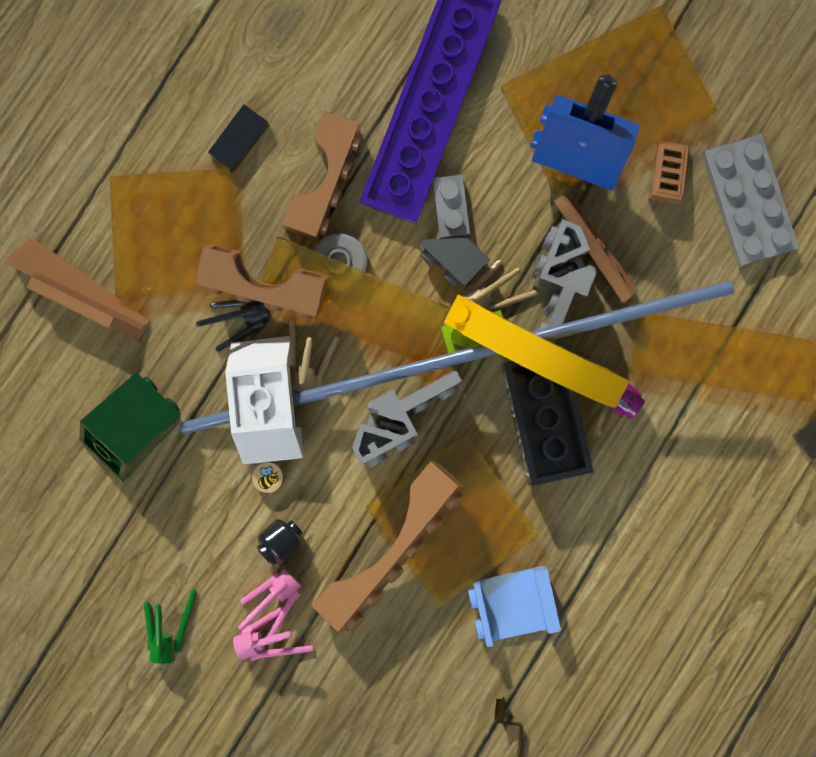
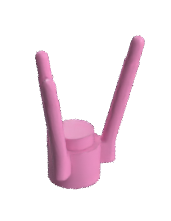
M285 569L280 574L276 572L269 580L241 599V604H246L271 587L269 589L271 593L238 626V629L240 631L244 630L275 598H278L281 602L287 598L288 600L267 637L275 635L293 603L301 596L297 591L302 585Z
M283 606L252 625L247 626L242 630V634L233 638L234 649L239 660L250 658L254 661L264 657L312 652L314 647L299 646L264 650L265 645L292 636V633L287 631L263 638L260 632H254L276 618L283 609Z

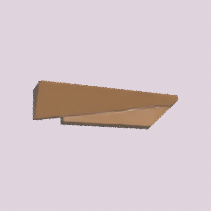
M33 238L28 239L6 258L5 264L31 276L26 288L140 343L149 325V319Z

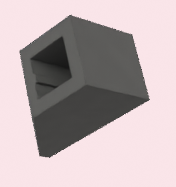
M468 238L424 239L420 243V250L422 251L420 256L431 267L437 265L444 272L442 277L453 288L459 286L464 290L490 261Z

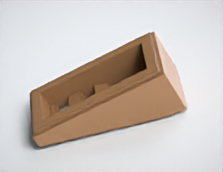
M658 141L648 200L678 205L682 202L688 145ZM664 150L678 152L680 156L679 158L664 156ZM663 162L678 164L677 169L664 167ZM666 173L676 175L675 180L661 177V174ZM660 184L674 186V190L662 189Z

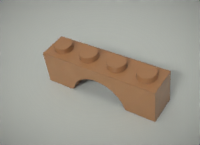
M324 111L314 141L316 147L328 160L327 175L322 184L314 191L304 195L292 196L282 222V226L286 231L316 242L320 241L321 235H327L332 219L328 218L332 207H338L342 196V191L339 190L343 179L347 180L352 170L353 163L349 162L353 151L358 152L362 144L363 134H360L358 122Z
M210 244L202 247L195 284L204 286V290L209 293L222 294L227 292L234 294V299L238 301L252 302V300L263 302L265 308L281 311L282 308L293 310V315L297 317L311 319L312 316L316 317L322 311L330 276L299 268L284 283L275 285L265 284L249 274L244 266L240 251Z

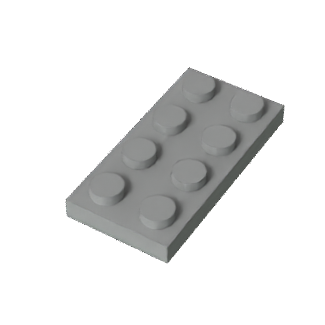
M762 134L704 151L701 155L737 267L799 249Z

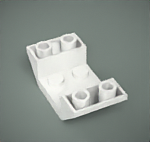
M292 336L231 343L225 371L231 434L243 464L304 458L301 427L295 426L290 367H295Z

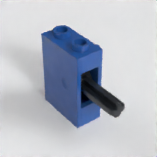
M609 74L599 76L587 105L556 94L552 106L546 104L539 123L545 124L543 130L536 129L530 147L534 148L535 151L531 161L613 191L636 143L640 124L605 112L617 86V80Z

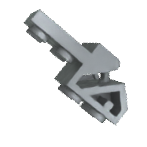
M562 219L558 227H551L542 246V249L546 250L545 256L540 255L531 274V277L535 278L534 288L552 294L548 298L542 314L547 316L546 320L541 322L535 331L563 324L571 302L578 304L587 297L596 275L595 267L591 265L585 267L582 262V258L590 251L581 226ZM571 264L575 265L576 270L573 272H571L573 267L569 266ZM557 339L550 340V342L555 344Z
M453 371L400 401L393 389L369 402L368 410L370 416L367 425L360 423L352 447L360 464L363 465L368 462L370 467L387 459L388 457L385 452L396 447L397 451L400 452L415 444L413 437L418 434L406 413L412 411L415 416L430 408V400L439 396L440 400L443 401L458 392L456 386L462 382L457 371ZM384 417L390 421L404 423L405 425L402 427L385 421L380 422L382 426L402 431V435L392 433L387 429L386 431L379 429L375 424L376 419Z

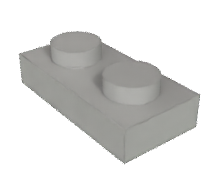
M463 175L434 178L433 191L440 239L470 236Z

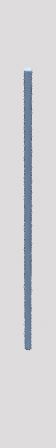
M727 281L532 333L550 341L734 294V286L732 281ZM480 345L292 394L293 406L498 353ZM229 410L180 423L182 434H188L230 423Z

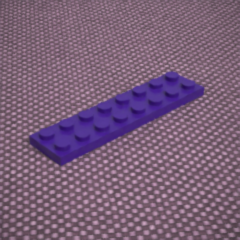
M437 0L362 193L360 204L417 225L502 0Z

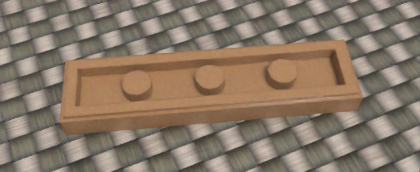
M571 193L564 194L556 199L554 202L565 219L581 226L590 248L589 254L622 303L638 293L637 288L574 195Z

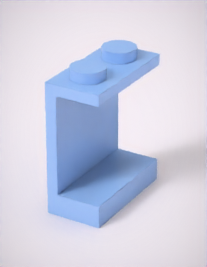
M544 565L472 581L474 589L468 590L472 609L478 608L480 620L475 621L478 639H485L487 647L493 646L492 641L546 630L550 634L561 631L548 569Z

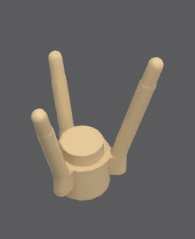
M497 260L472 285L465 288L467 292L461 296L492 312L535 297L539 292L534 290L489 305L493 301L490 293L521 272L520 268H516L487 288L484 285L481 286L501 266L502 261Z
M290 320L289 336H292L295 367H290L292 390L302 392L313 389L315 386L321 387L323 375L340 338L337 335L334 336L316 375V369L309 368L313 340L312 338H307L302 366H298L296 371L295 321Z

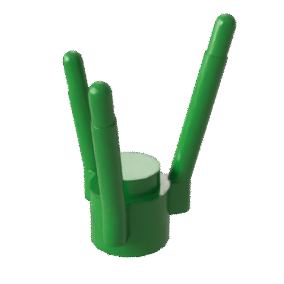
M192 589L175 640H173L172 634L162 633L161 604L155 605L154 635L150 603L148 601L144 602L148 637L147 650H150V662L159 664L171 663L175 661V652L182 651V640L197 593L196 589Z

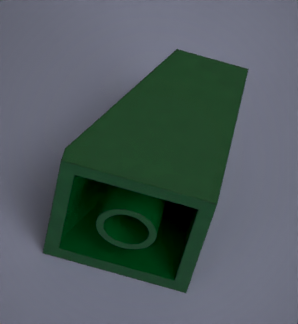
M137 372L80 420L79 441L123 482L179 424L181 417L177 404L170 398L165 399L157 392L158 389L153 381L147 377L142 378Z

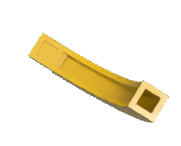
M459 294L444 321L445 324L460 331L468 338L515 363L612 408H616L630 382L609 369L580 357Z

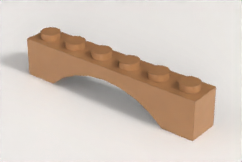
M430 461L410 486V503L406 520L390 550L375 565L363 573L346 580L331 582L312 607L337 632L355 630L365 618L363 614L368 607L375 606L384 596L382 590L387 584L395 582L404 571L402 566L409 558L413 559L420 553L424 547L422 542L428 534L433 535L439 530L444 522L442 517L449 509L451 511L454 510L464 498L462 493L466 490V487L440 464Z

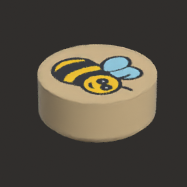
M265 462L255 468L252 481L259 491L272 493L282 486L284 473L279 465Z

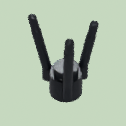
M229 300L212 302L210 307L226 308L241 306V310L199 320L196 322V325L201 327L242 316L245 324L252 323L251 326L218 345L215 350L220 352L231 346V343L241 340L256 330L265 328L263 322L270 320L267 308L263 306V302L252 300V302Z

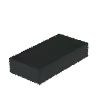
M243 104L208 151L209 155L235 172L268 128V121Z

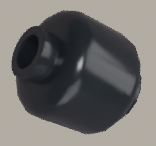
M276 519L258 535L259 545L256 548L272 566L275 563L285 565L302 550L303 543L300 536L303 532L292 520L286 523L281 519Z

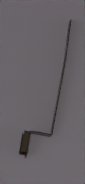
M505 698L496 699L494 719H497V723L520 726L517 757H521L523 726L520 722L503 721Z

